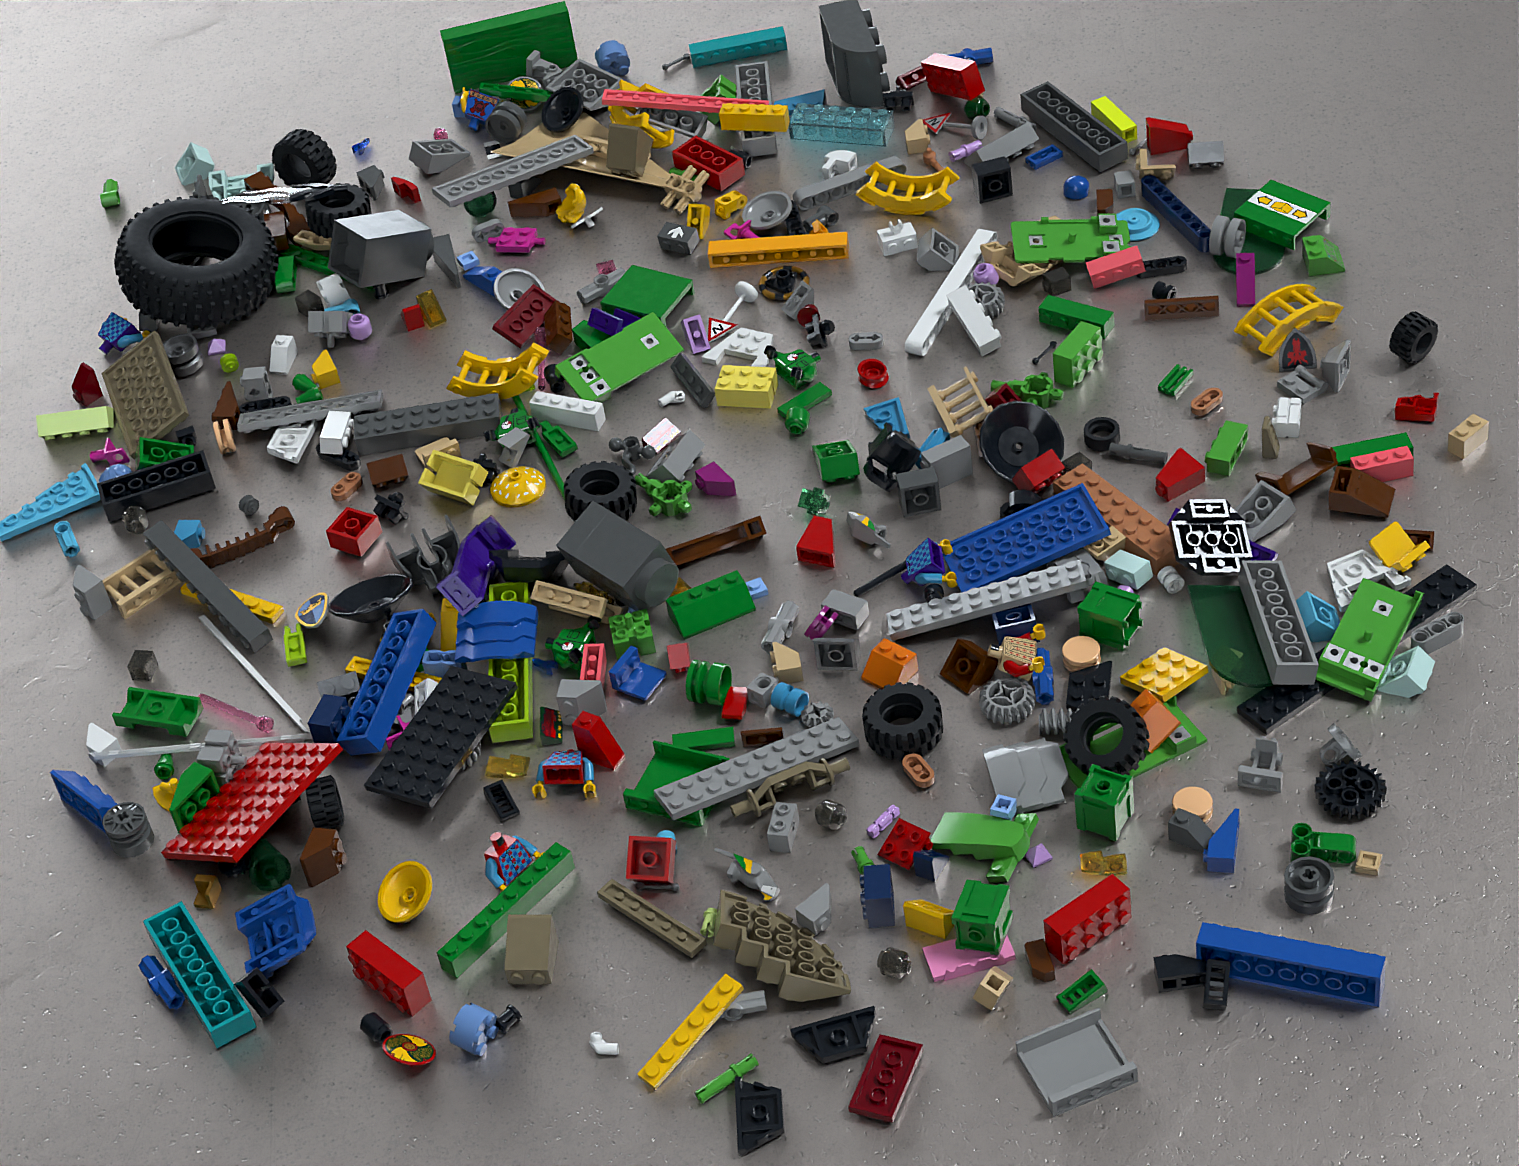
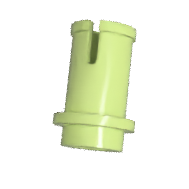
M708 908L703 913L704 921L700 933L705 937L707 930L709 931L708 937L714 935L717 909Z

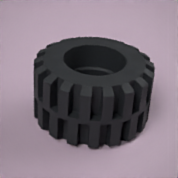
M1416 311L1406 314L1398 322L1391 334L1389 341L1390 351L1409 363H1418L1426 357L1434 346L1438 334V325L1433 320Z
M332 775L316 778L305 790L315 828L331 829L343 826L345 820L335 779Z

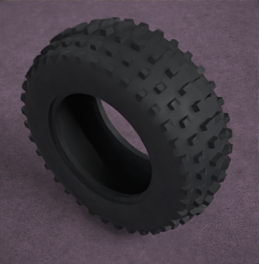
M189 196V199L177 197V200L174 201L166 199L162 204L154 203L152 208H143V213L137 212L134 215L135 219L130 218L128 220V225L124 226L117 241L118 246H116L114 258L115 273L119 277V285H122L121 290L127 296V300L133 303V307L136 310L141 309V313L144 316L149 314L150 318L154 321L160 319L163 324L170 322L174 323L175 327H179L181 324L187 325V328H192V325H199L200 328H205V325L217 327L218 323L227 325L230 324V320L235 319L239 321L241 316L251 315V310L257 311L260 308L259 304H264L266 298L269 297L273 284H275L279 264L274 237H271V231L266 227L264 220H259L260 217L257 213L251 214V209H243L239 203L234 205L231 204L230 200L223 202L219 201L217 197L213 200L207 199V196H202L201 199L194 198V196ZM188 257H209L222 260L221 262L204 266H187L172 263V261Z

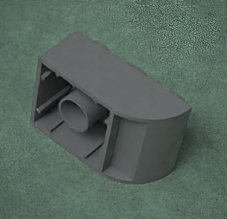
M844 0L820 5L819 14L825 61L838 96L843 101L854 106H884L883 92L890 91L888 75L886 71L883 72L882 64H887V57L884 45L880 44L877 27L873 26L870 10H861L858 0Z

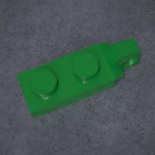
M547 420L540 423L543 438L562 458L578 450L577 444L559 425L553 427Z

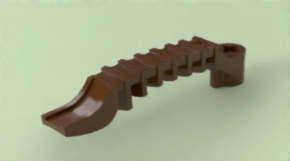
M280 506L268 516L269 520L263 523L264 530L261 532L258 528H254V535L250 536L246 532L245 539L240 540L239 537H235V543L231 544L228 540L223 548H221L219 543H216L215 551H212L207 544L205 545L206 554L202 555L201 550L198 548H191V550L208 568H215L216 565H223L229 560L234 561L237 557H244L245 554L251 551L253 553L260 547L264 548L269 543L273 544L278 534L293 528L295 520L287 507Z

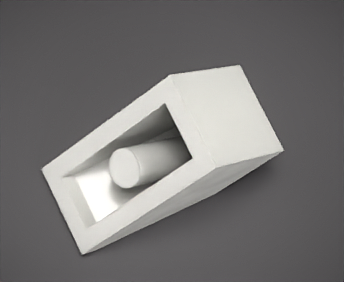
M276 336L271 346L270 374H288L298 353L293 336Z
M92 722L88 725L86 743L89 751L88 756L94 763L98 762L105 767L115 758L94 760V752L122 750L118 739Z

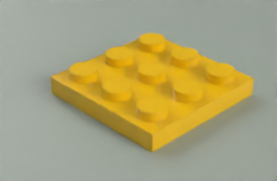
M1164 647L1121 675L1120 681L1121 684L1141 693L1147 689L1164 703L1209 673L1207 665Z

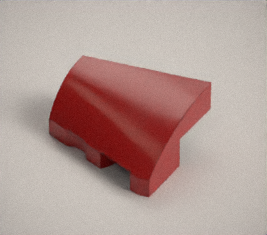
M1433 393L1432 398H1424L1422 395L1398 398L1395 405V420L1434 422L1439 393Z

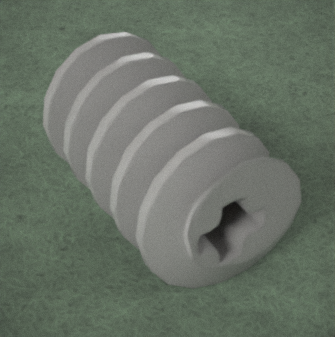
M1043 708L1042 713L1039 714V734H1042L1043 729H1045L1047 735H1050L1052 729L1055 735L1059 734L1060 729H1062L1063 734L1067 733L1065 725L1066 722L1072 720L1069 717L1072 714L1071 708L1068 709L1067 714H1064L1062 708H1060L1058 714H1056L1054 708L1051 709L1050 714L1047 713L1046 708Z

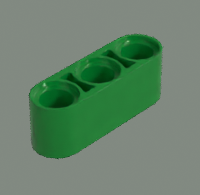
M295 255L279 257L278 271L276 272L275 279L277 293L295 291L297 277Z

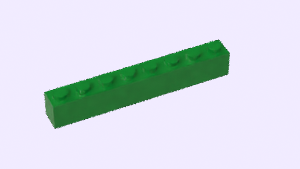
M555 842L436 952L441 969L456 979L462 975L507 932L508 915H526L575 869L572 852Z

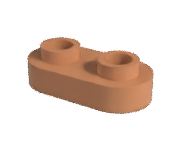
M1218 388L1206 389L1191 401L1192 413L1198 416L1209 413L1223 401V392Z
M350 472L331 488L332 498L336 501H343L350 497L362 486L361 475L357 472Z
M908 754L903 758V770L916 786L926 788L935 782L933 769L920 755Z

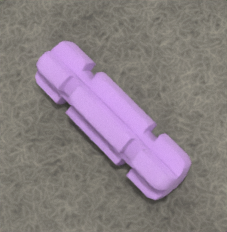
M895 805L889 806L886 809L887 812L884 811L873 822L874 824H871L866 829L867 835L876 838L900 814V809Z

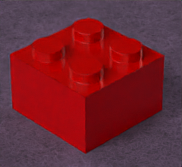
M1050 449L1021 467L1012 478V481L1019 490H1029L1038 494L1042 491V488L1045 486L1047 488L1053 485L1054 480L1062 476L1061 472L1065 466L1053 449Z
M346 507L326 530L331 548L360 557L364 555L383 533L378 516L350 507Z
M629 836L626 879L633 882L673 884L676 840L665 837Z

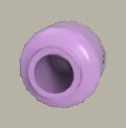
M990 263L977 265L973 272V278L977 284L990 282L993 285L999 281V275Z
M358 313L351 316L348 320L347 326L352 338L365 340L372 333V326L368 316Z

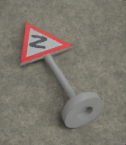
M951 112L922 119L923 124L927 125V128L935 134L939 132L942 126L971 129L975 139H983L988 128L987 120L984 116H976L972 121V125L946 122L951 116Z

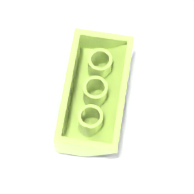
M102 406L36 415L38 437L48 441L55 440V436L71 438L73 434L80 433V436L91 435V431L107 433L108 429L114 428V408Z

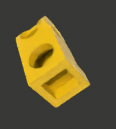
M734 190L715 199V215L725 220L730 218V213L743 209L746 206L747 196Z

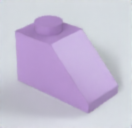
M696 315L683 319L681 325L692 353L696 354L711 349L701 316Z

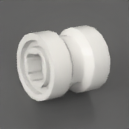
M1173 566L1164 567L1157 575V579L1170 594H1175L1184 587V579L1178 575Z

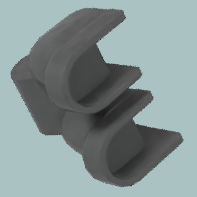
M447 514L444 517L449 532L431 540L425 528L421 529L425 543L437 559L433 563H429L426 560L413 533L410 536L414 548L396 556L389 542H386L390 558L401 574L412 578L414 585L425 583L432 596L440 593L436 586L452 572L460 547L458 534Z

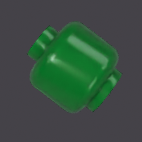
M801 406L790 408L785 418L787 430L795 435L807 431L810 413Z

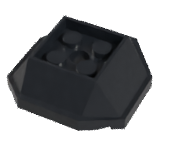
M1189 499L1168 524L1175 559L1187 570L1194 571L1201 576L1239 575L1242 560H1251L1252 552L1245 520L1230 507L1231 505L1226 499Z
M515 549L489 550V559L494 561L505 582L535 583L536 580L545 583L557 582L569 564L560 550L546 551V557L520 556L519 550Z

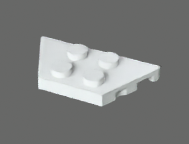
M313 419L311 424L304 426L296 423L277 428L267 446L268 454L298 463L318 426L317 421Z

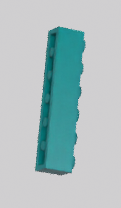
M783 26L688 44L693 68L788 50Z

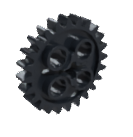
M1341 760V765L1338 766L1333 762L1332 768L1326 766L1325 772H1319V777H1316L1314 792L1315 798L1318 799V804L1324 805V811L1331 809V815L1338 812L1339 818H1342L1345 814L1348 816V819H1351L1352 815H1356L1360 819V814L1363 813L1368 817L1369 810L1375 813L1376 807H1382V802H1385L1387 786L1386 780L1382 779V773L1377 774V768L1370 770V764L1361 766V761L1353 764L1352 760L1349 761V764H1345Z

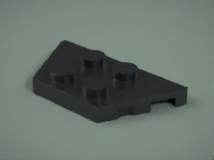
M1106 661L1069 673L1066 699L1067 710L1071 708L1072 712L1076 713L1078 706L1082 703L1084 705L1088 704V700L1091 698L1099 700L1100 696L1110 697L1112 661Z
M875 1006L791 1028V1036L823 1064L867 1052L876 1016Z
M735 1077L738 1154L741 1156L785 1133L782 1090L779 1088L767 1087L755 1081L751 1084L742 1081V1077Z

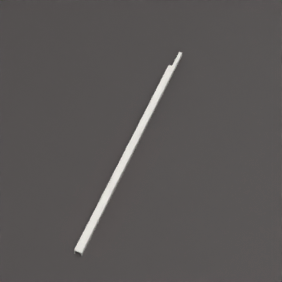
M205 615L200 616L199 619L293 722L305 734L309 733L300 723L302 719Z
M311 733L242 739L237 740L238 747L260 746L267 742H304V740L313 738ZM205 743L94 752V760L200 751L201 747H205Z

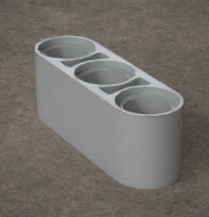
M1450 612L1414 630L1411 634V649L1419 646L1427 654H1430L1461 638L1464 630V616L1459 612Z

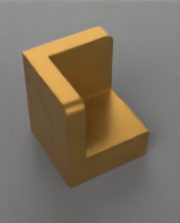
M196 874L194 882L198 893L193 903L196 908L214 909L221 892L217 876Z

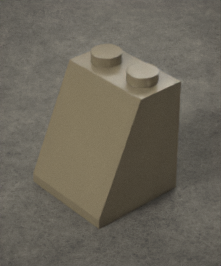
M610 123L606 167L614 175L621 176V174H624L630 178H636V176L643 177L654 139L640 127Z
M552 914L508 915L504 968L508 984H552L559 945Z

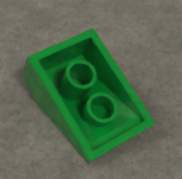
M139 437L135 451V471L194 453V445Z
M849 440L812 446L822 481L834 482L837 478L852 479L855 478V475H860L858 455Z
M193 762L181 774L169 809L178 834L180 829L193 820V816L206 806L209 799L220 793L213 770L196 762Z

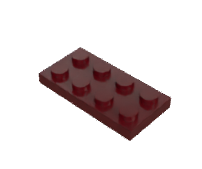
M533 284L493 325L492 330L521 349L545 324L544 314L556 299Z
M879 1034L848 1106L849 1112L893 1123L923 1053V1044Z

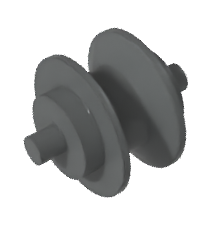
M246 495L240 500L239 509L248 516L253 515L259 509V501L252 495Z

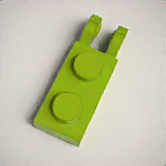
M297 623V632L291 633L289 625L284 626L285 635L283 636L288 667L307 663L302 625Z

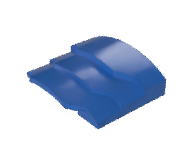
M490 601L477 604L464 616L458 612L455 663L476 662L487 659L534 657L539 616L537 606L517 601Z
M287 884L235 913L237 928L247 937L251 959L244 962L246 973L258 967L266 978L273 976L274 970L286 965L290 959L305 952L307 945L316 936L315 919L310 902L307 899L296 896L291 884Z

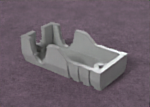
M1084 548L1075 550L1045 564L1049 568L1051 566L1064 565L1070 561L1081 560L1088 586L1094 585L1095 582L1108 585L1104 571ZM1083 589L1067 593V598L1071 604L1085 599Z

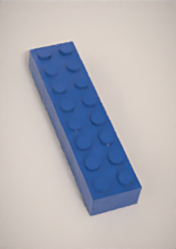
M424 609L393 613L336 741L351 756L381 752L384 747L386 738L391 731L394 720L398 715V711L437 624Z
M1202 922L1196 941V959L1231 962L1229 978L1376 1007L1380 1006L1385 986V956Z

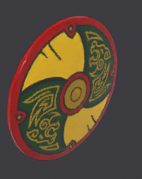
M392 1035L386 1038L382 1044V1049L389 1058L410 1067L427 1064L436 1055V1050L430 1042L415 1035Z

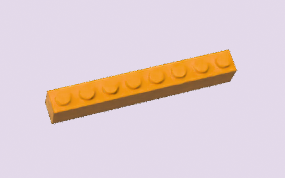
M848 232L709 241L708 246L710 268L849 258Z

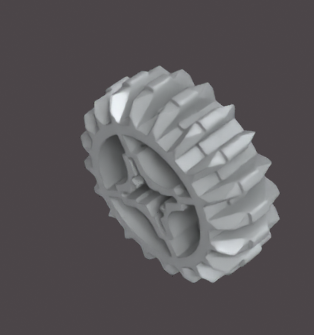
M975 282L974 285L968 284V290H973L977 299L975 301L977 304H982L985 316H989L993 320L994 316L998 317L999 313L1003 312L1005 298L1000 287H996V284L991 285L990 282L986 284L983 282L980 284Z
M1003 676L1002 679L995 677L994 682L988 681L987 685H983L979 695V706L983 715H986L988 720L992 719L994 723L1000 721L1002 725L1005 722H1009L1011 725L1013 721L1019 723L1020 719L1026 720L1027 715H1031L1032 709L1035 706V694L1032 686L1027 683V680L1022 681L1020 677L1016 679L1013 676L1010 678Z

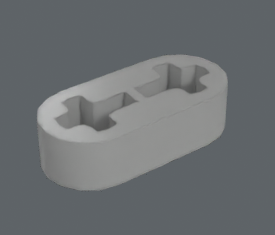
M499 219L489 220L475 226L472 229V236L477 242H484L489 237L501 235L504 225Z
M878 332L854 333L848 338L849 346L853 350H876L883 346V336Z

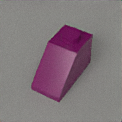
M714 461L695 471V484L699 490L702 489L707 495H737L734 480Z

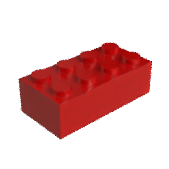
M934 53L920 62L922 72L928 82L927 86L931 92L970 101L985 92L976 61Z
M696 135L672 151L675 168L686 170L688 166L692 165L697 170L694 175H699L701 171L705 170L710 175L705 184L721 192L745 175L743 158Z
M1111 874L1044 919L1047 950L1064 965L1069 960L1075 959L1085 949L1091 948L1104 936L1110 935L1120 925L1126 924L1132 918L1130 889L1116 876Z
M367 930L346 946L349 953L348 959L354 968L352 970L354 975L359 980L363 979L372 990H378L386 1001L395 1003L402 1013L406 1012L413 1017L432 1001L423 972Z

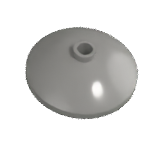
M780 191L762 193L746 204L742 212L743 221L745 223L750 219V228L756 230L776 227L789 216L792 210V201L786 193Z
M517 268L501 272L493 286L496 300L506 310L533 284L543 291L545 289L541 281L534 274Z

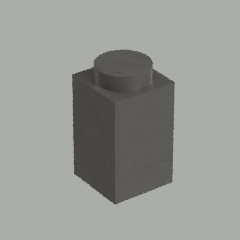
M400 210L334 220L328 269L359 288L424 277L426 263L434 251V239L431 228Z
M594 501L590 503L556 544L576 574L635 611L648 610L650 606L655 607L662 604L672 594L678 581V572L680 570L660 541Z

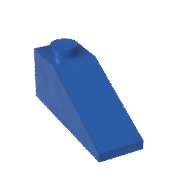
M476 266L463 274V278L495 297L493 291L494 282L502 271L494 266Z
M1239 809L1233 810L1210 838L1208 849H1204L1203 862H1207V871L1234 873L1240 825Z

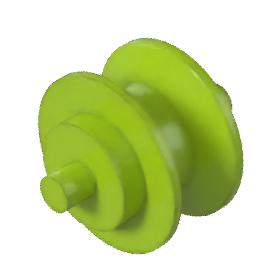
M225 354L220 359L224 372L231 373L239 367V362L234 354Z

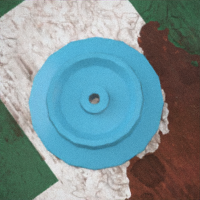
M1130 208L1116 214L1117 220L1127 221L1130 241L1132 242L1148 239L1159 230V219L1153 213L1144 209Z

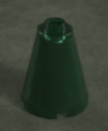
M493 191L485 196L474 198L472 201H466L463 205L470 215L485 217L486 214L495 209L497 198Z
M260 838L249 849V878L251 883L258 887L259 890L273 891L281 888L282 884L289 880L292 872L289 860L269 841Z

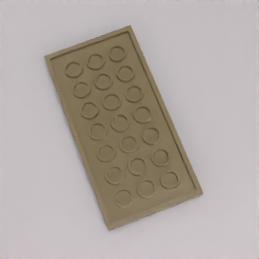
M155 330L101 373L129 455L134 460L139 437L160 440L190 416L161 338Z

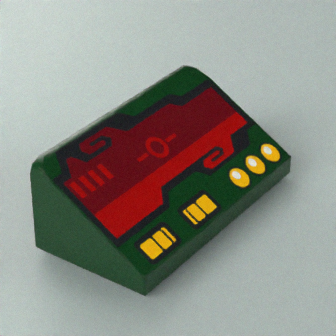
M540 707V738L542 746L563 743V723L560 711Z

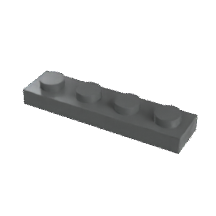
M679 353L670 368L700 406L707 408L715 396L714 390L686 355Z

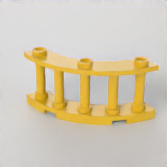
M608 105V111L611 112L609 116L611 122L640 127L654 139L651 148L660 149L672 145L675 130L658 131L648 123L649 114L643 112L635 115L638 110L635 107ZM626 110L629 111V112H631V113L634 114V115L629 116V115L627 114Z
M876 161L865 170V173L871 177L870 181L857 190L856 196L874 207L877 205L885 208L884 211L902 215H920L926 211L939 210L951 203L952 197L946 193L949 185L959 180L960 177L949 167L926 176H909L891 171ZM877 181L888 186L886 192L875 187ZM894 189L907 191L905 197L892 195ZM914 192H925L922 196L912 197Z
M1308 284L1289 285L1271 292L1259 301L1238 321L1234 332L1245 337L1250 334L1261 342L1258 350L1273 357L1287 335L1294 328L1300 330L1309 325L1310 321L1314 320L1317 322L1327 321L1334 323L1344 307L1338 303L1323 301L1313 294L1317 289L1314 286ZM1299 302L1304 307L1296 310L1288 303ZM1280 307L1290 315L1280 321L1269 312ZM1262 318L1275 326L1267 337L1253 328Z
M533 342L518 357L498 358L497 361L487 360V357L465 350L457 363V366L462 368L459 376H453L446 389L465 397L498 393L501 400L517 396L529 389L538 379V376L533 374L534 369L546 358L549 350ZM468 371L481 374L478 383L465 381ZM488 376L499 377L497 383L485 384ZM507 376H514L506 381Z

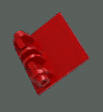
M899 818L877 855L910 870L914 863V851L930 850L933 847V843L929 839L931 833Z

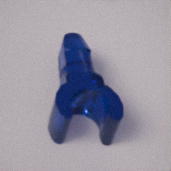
M365 138L361 143L353 145V153L358 151L359 155H362L370 139Z
M539 658L532 660L533 664L542 668L547 675H553L551 668L558 669V664L555 660L544 661Z

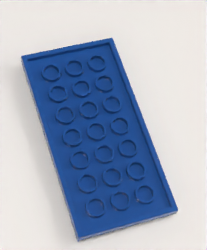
M1081 483L950 541L953 552L947 555L943 554V558L950 571L956 574V582L962 593L972 588H980L993 582L998 583L1011 577L1019 576L1111 535V532L1086 487Z

